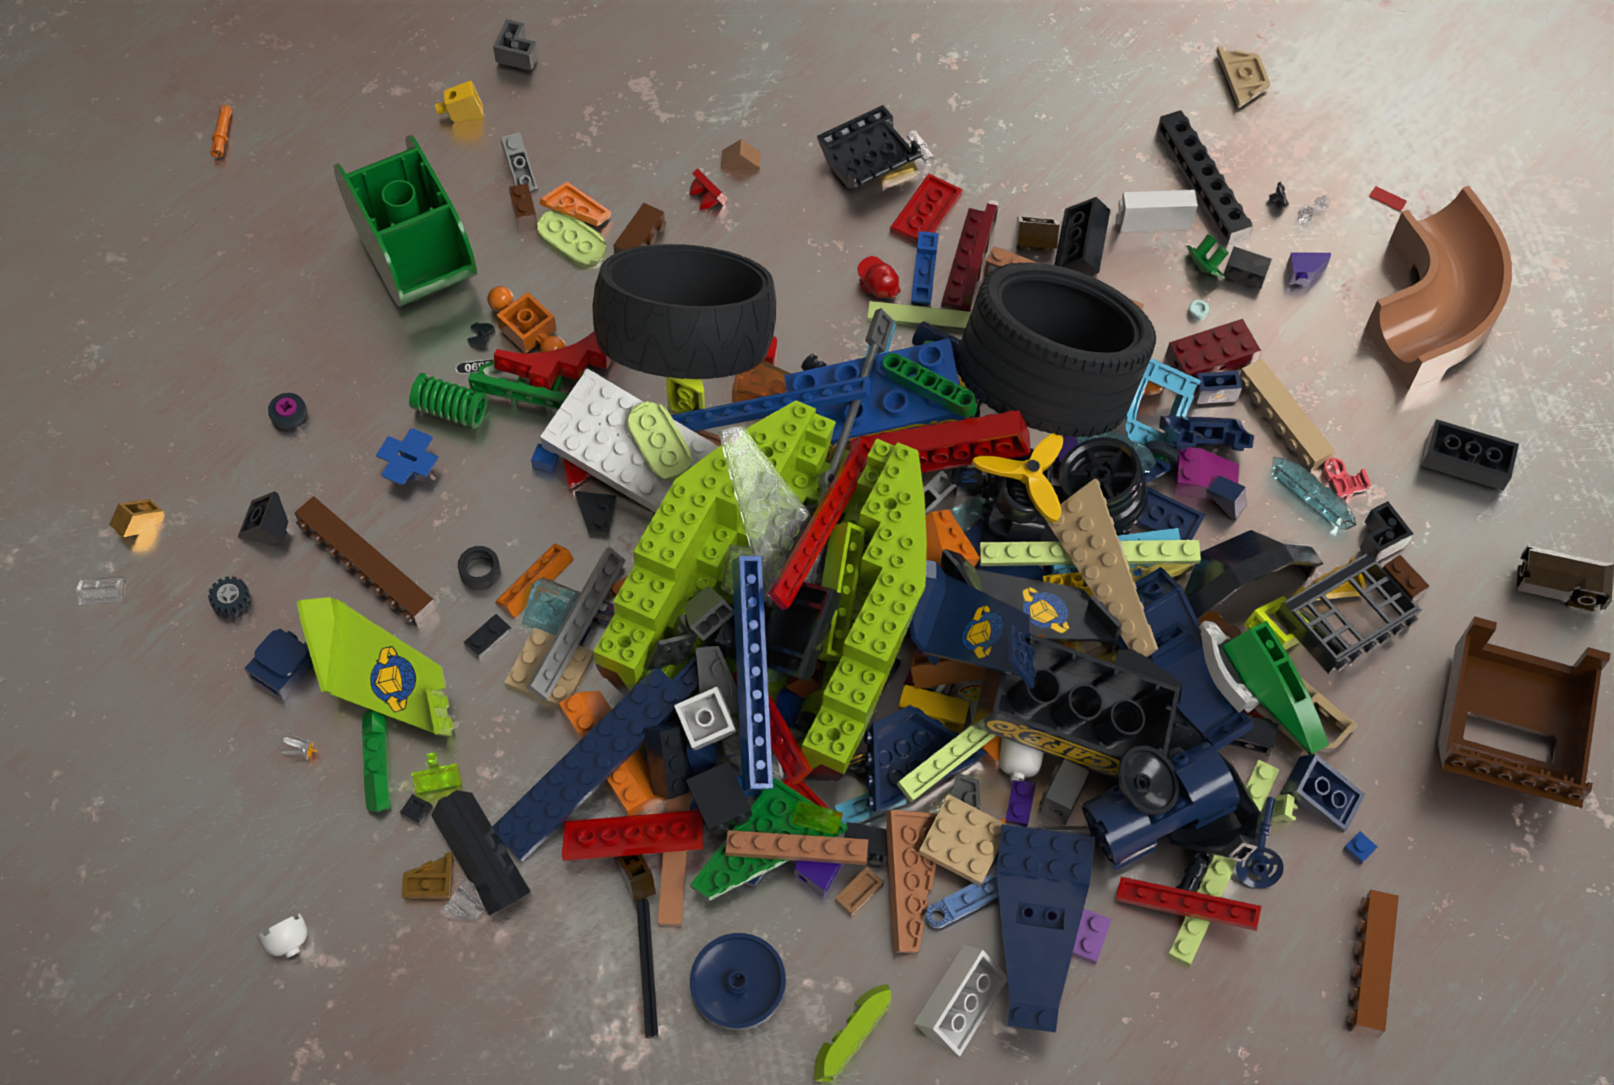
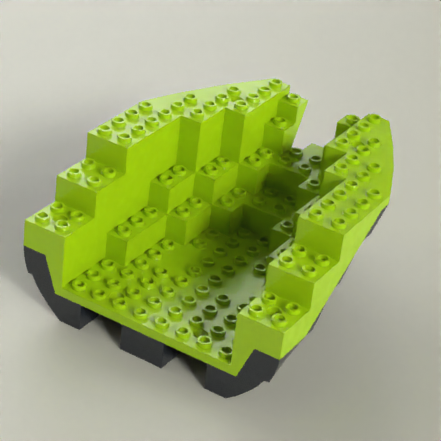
M795 400L728 440L675 479L633 551L634 566L613 601L615 614L593 651L599 673L624 696L651 671H646L644 665L656 642L667 639L678 616L686 614L684 607L693 599V594L696 591L710 586L729 605L733 602L732 561L739 556H761L763 580L770 574V568L772 567L773 569L798 508L803 509L818 503L822 491L818 484V478L820 473L829 470L830 463L825 461L836 421L816 414V408ZM879 439L875 440L867 455V465L857 482V488L838 520L839 524L850 522L866 529L850 630L844 642L841 660L826 662L821 689L803 698L786 687L788 675L767 668L768 693L812 768V771L803 779L805 781L834 780L838 782L843 778L871 721L904 636L925 591L927 538L925 498L918 450L898 442L894 446ZM844 450L838 471L849 454V450ZM823 566L817 585H822L825 566ZM712 633L704 641L698 636L685 662L679 665H668L661 670L673 680L695 656L696 648L703 647L715 633ZM727 655L725 661L731 675H733L737 671L736 659ZM699 687L695 690L693 697L700 694ZM803 711H809L817 715L808 733L800 731L795 725L797 715ZM739 713L731 714L738 732L716 742L733 750L737 749L740 751Z

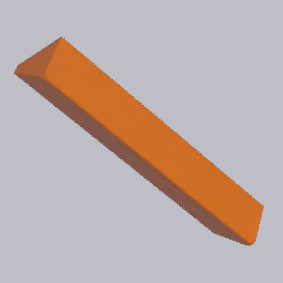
M554 543L495 603L512 617H517L573 562V556L567 548Z

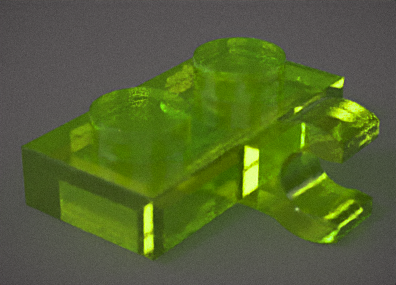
M436 752L427 754L429 769L412 772L416 797L462 787L458 764L439 767Z

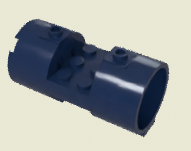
M1205 741L1169 759L1179 779V796L1173 808L1166 813L1153 816L1136 810L1124 797L1119 784L1083 803L1081 808L1092 836H1095L1098 844L1101 846L1099 848L1105 860L1114 871L1155 851L1158 838L1188 823H1191L1198 829L1237 809L1236 805L1240 803L1236 784L1225 762L1209 742Z

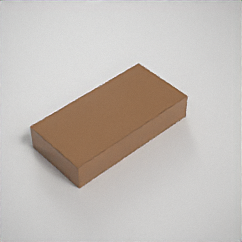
M867 866L835 897V902L852 917L884 885V881Z

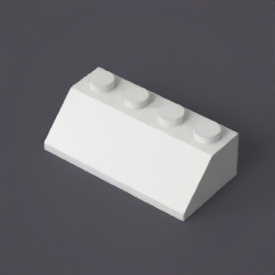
M963 945L914 1024L926 1037L960 1057L1006 983L1007 975L983 949Z

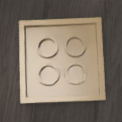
M534 627L504 682L506 687L543 701L526 687L553 642L555 635ZM580 645L577 646L549 698L543 702L560 708V702L574 695L594 657L592 650Z
M948 794L918 854L981 886L998 852L1001 825L1005 823Z

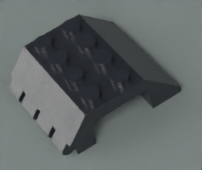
M884 105L817 135L828 165L848 188L862 186L875 178H879L922 157L921 147L916 141H912L910 147L893 128V115Z

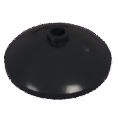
M1137 746L1128 750L1122 756L1118 765V782L1124 797L1136 810L1147 815H1161L1173 808L1179 796V779L1170 760L1159 750L1149 746Z

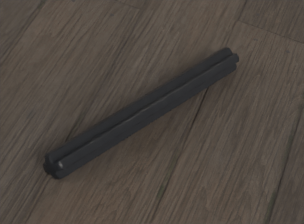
M641 899L636 901L645 1037L647 1039H654L658 1037L650 908L649 900Z

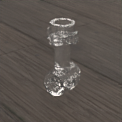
M1325 195L1322 197L1318 196L1315 198V204L1312 206H1302L1298 211V221L1301 224L1309 223L1315 212L1328 209L1330 199Z

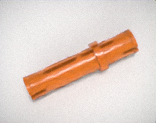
M223 105L219 108L215 133L212 134L211 138L213 143L210 154L215 158H218V155L220 158L223 156L224 146L228 141L226 135L232 108L224 105V110Z

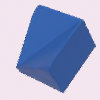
M538 443L531 458L532 468L552 473L559 455L549 452L542 447V444Z

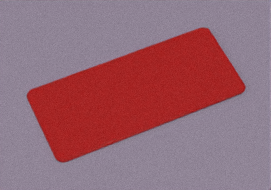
M1377 186L1374 187L1369 195L1399 211H1402L1407 200Z

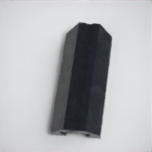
M456 790L450 793L449 796L439 799L431 816L488 915L490 916L530 893L529 887L473 793Z

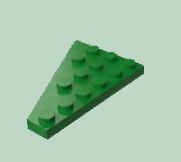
M774 777L773 788L764 790L751 806L752 817L749 818L750 820L743 825H736L732 831L837 837L845 833L848 826ZM726 838L690 886L710 901L789 860L726 856Z

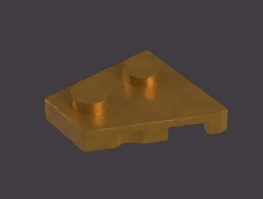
M452 852L446 853L444 857L434 862L428 861L419 868H413L404 872L402 898H450L453 865Z

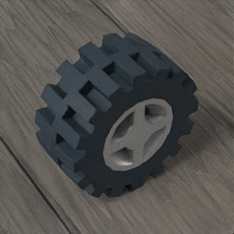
M227 576L225 580L218 579L219 583L217 584L214 582L212 584L213 589H209L210 595H208V599L217 615L219 614L222 618L226 616L227 619H231V616L237 618L239 613L241 615L245 613L244 609H249L248 603H251V594L243 580L237 579L234 576L230 579Z

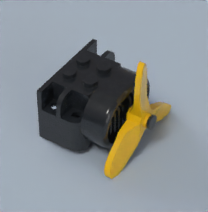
M1054 433L1048 435L1035 449L1030 448L1031 455L1010 459L978 456L973 459V466L987 472L986 486H984L982 498H985V504H983L981 516H984L983 542H1039L1044 531L1045 519L1054 523L1059 520L1061 506L1051 485L1052 470L1050 465L1054 462L1062 448V435Z

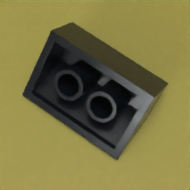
M680 718L645 728L653 795L670 800L687 794L689 789L686 780L692 778L686 753L687 735Z

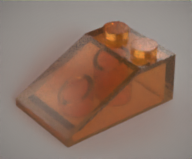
M762 361L755 368L735 376L732 387V403L787 392L784 375L791 373Z

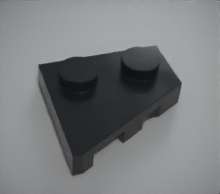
M575 491V497L588 534L610 537L617 500L616 495Z

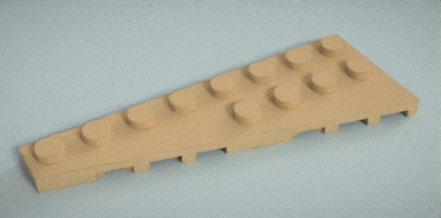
M1093 479L1060 504L1061 516L1057 522L1046 521L1095 597L1119 620L1122 625L1119 634L1128 648L1148 657L1158 650L1151 627L1146 620L1143 611L1144 607L1139 600L1136 591L1137 587L1132 580L1129 571L1130 567L1122 544L1117 537L1113 519L1110 517L1106 505V499L1103 497L1099 486L1100 482L1097 479Z

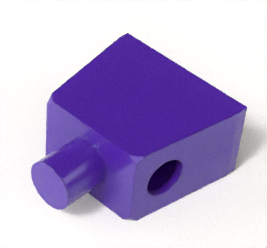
M790 860L796 863L794 876L823 898L842 866V863Z

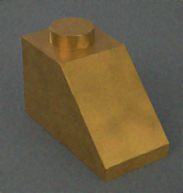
M151 499L118 503L109 525L123 537L138 535L158 519L164 510Z

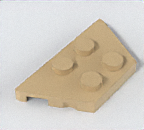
M1219 46L1216 52L1238 107L1243 106L1269 88L1270 81L1259 54L1245 53L1236 49L1235 52L1223 50L1224 47Z

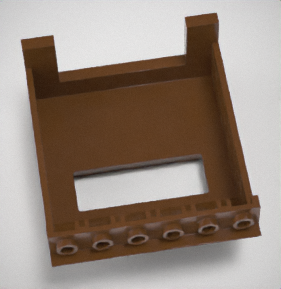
M1474 616L1455 645L1438 740L1443 770L1582 808L1583 800L1592 792L1593 783H1586L1601 671L1610 661L1611 653L1587 647L1573 666L1487 643L1496 631L1497 622ZM1467 715L1555 739L1552 764L1465 740L1463 737Z

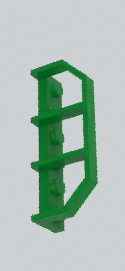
M494 360L480 366L477 374L471 372L468 378L469 386L474 392L480 391L489 395L510 399L511 405L516 406L517 401L546 407L549 414L552 413L553 409L559 410L569 396L566 392L560 391L564 376L558 375L553 391L544 387L529 386L524 383L526 378L519 377L516 383L504 378L487 376V373L495 370Z

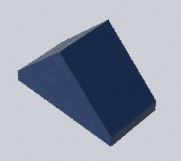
M1220 475L1214 479L1206 490L1233 521L1238 518L1247 506L1246 487Z
M687 738L686 753L692 777L717 765V745L712 743L701 749L694 750Z

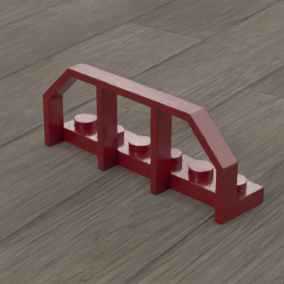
M989 200L985 211L968 208L941 307L971 312L976 282L980 281L984 252H988L992 223L997 220L999 202Z

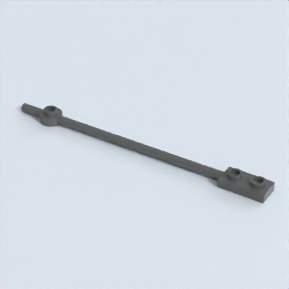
M882 308L875 310L865 339L870 348L860 378L869 377L876 354L885 351L894 324V320ZM861 399L851 402L829 470L819 475L818 484L822 491L817 508L837 475Z

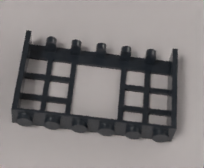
M1368 552L1286 600L1275 615L1329 674L1334 670L1341 671L1348 665L1350 660L1352 663L1363 655L1364 651L1368 654L1377 646V643H1380V645L1384 644L1390 639V635L1397 636L1405 629L1404 626L1407 625L1409 628L1419 620L1417 616L1422 609H1419V606L1385 569L1375 561L1372 554ZM1361 573L1372 584L1364 590L1353 579ZM1349 582L1387 625L1363 638L1325 595L1344 583ZM1376 589L1386 601L1377 605L1368 593ZM1319 598L1330 609L1323 615L1311 604ZM1389 604L1400 615L1393 621L1381 610ZM1306 606L1316 617V619L1309 623L1297 612ZM1333 614L1345 625L1337 631L1326 620V618ZM1319 622L1331 633L1324 639H1321L1312 628ZM1347 630L1359 641L1351 647L1340 636V634ZM1334 638L1345 649L1338 655L1326 644Z

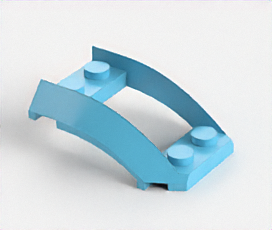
M1151 358L1125 417L1126 438L1128 441L1142 447L1147 442L1154 440L1173 445L1167 441L1168 435H1166V431L1163 433L1136 421L1138 407L1147 382L1149 380L1177 393L1169 416L1186 417L1194 398L1193 393L1197 385H1200L1201 380Z

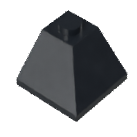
M271 492L251 501L238 538L268 545L282 541L285 538L289 521L277 492Z

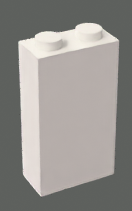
M1195 190L1123 192L1122 200L1118 202L1119 212H1116L1115 215L1116 224H1119L1120 232L1191 230L1197 209Z

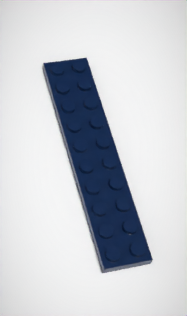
M658 666L656 670L653 668L492 826L498 837L523 862L646 741L645 728L664 723L676 712L674 705L688 700L689 697Z

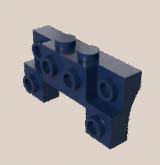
M1160 417L1159 428L1166 431V435H1168L1167 441L1175 445L1174 448L1185 450L1187 446L1196 447L1197 443L1214 446L1215 443L1227 444L1235 451L1253 448L1254 435L1248 433L1241 421L1236 418Z

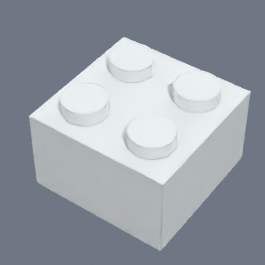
M718 687L674 705L691 747L694 750L701 749L738 732L721 690Z

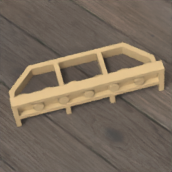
M1301 677L1313 704L1317 702L1320 705L1318 710L1327 718L1332 715L1338 721L1335 724L1344 731L1334 743H1329V746L1324 748L1336 749L1359 726ZM1257 706L1255 708L1265 718L1272 720L1274 723H1278L1260 706ZM1279 724L1278 729L1304 750L1287 730Z

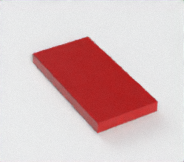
M928 173L890 226V232L917 244L919 231L936 232L962 195L963 189Z

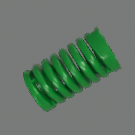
M420 373L416 377L409 396L410 408L421 412L424 411V413L432 414L433 416H439L442 419L446 418L448 421L461 423L473 429L480 425L488 401L486 393L474 392L473 389H467L465 386L460 387L456 383L452 385L451 382H445L443 379L437 380L434 376L429 378L425 373ZM480 408L479 415H478V417H476V414H477V412H478V409Z

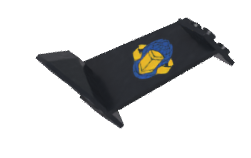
M948 549L942 551L940 565L951 577L1030 615L1032 634H1044L1045 639L1050 641L1100 642L1110 654L1115 651L1122 625L1106 609L1101 601H1098L1094 595L1089 596L1083 588L976 570L962 554Z

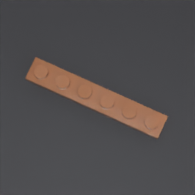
M728 830L725 853L726 856L867 865L868 839Z

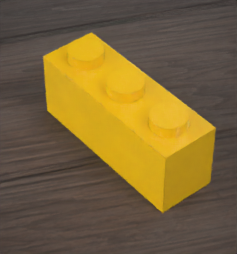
M905 685L898 710L909 705L920 708L930 718L939 720L949 730L961 734L970 702L961 698L942 695L939 692H931L921 688L915 689V686Z

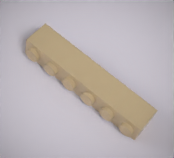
M1263 359L1241 369L1239 376L1242 388L1249 393L1252 401L1260 407L1265 418L1271 421L1276 432L1282 435L1290 450L1296 453L1303 466L1307 467L1310 472H1313L1324 466L1328 459L1333 458L1336 452Z

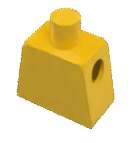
M472 80L444 90V102L435 103L437 114L449 113L453 122L484 118L482 102Z

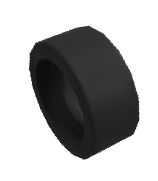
M474 546L461 554L458 560V571L462 582L468 587L485 589L492 586L500 576V563L492 549L485 546ZM478 558L489 560L492 564V569L486 575L474 577L467 573L466 567L472 560Z

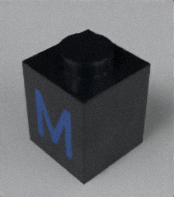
M976 467L962 468L958 484L955 487L956 497L981 496L982 489L986 486V476L982 475V470Z

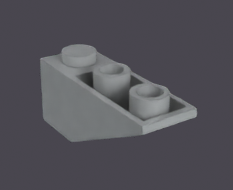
M518 132L501 137L500 143L515 185L528 183L530 191L538 189L521 133Z

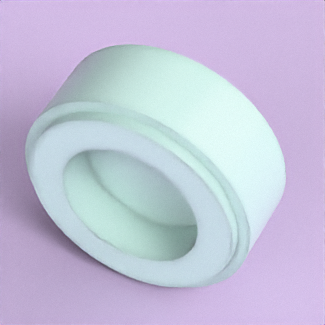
M1203 300L1192 301L1188 308V314L1194 320L1205 319L1209 312V306Z

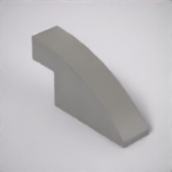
M943 470L923 487L925 515L957 486L950 483V477Z

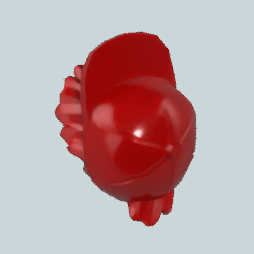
M876 256L866 257L859 263L857 271L861 278L859 279L861 289L865 290V293L874 294L876 298L890 297L895 299V296L900 293L901 289L899 287V276L894 268Z

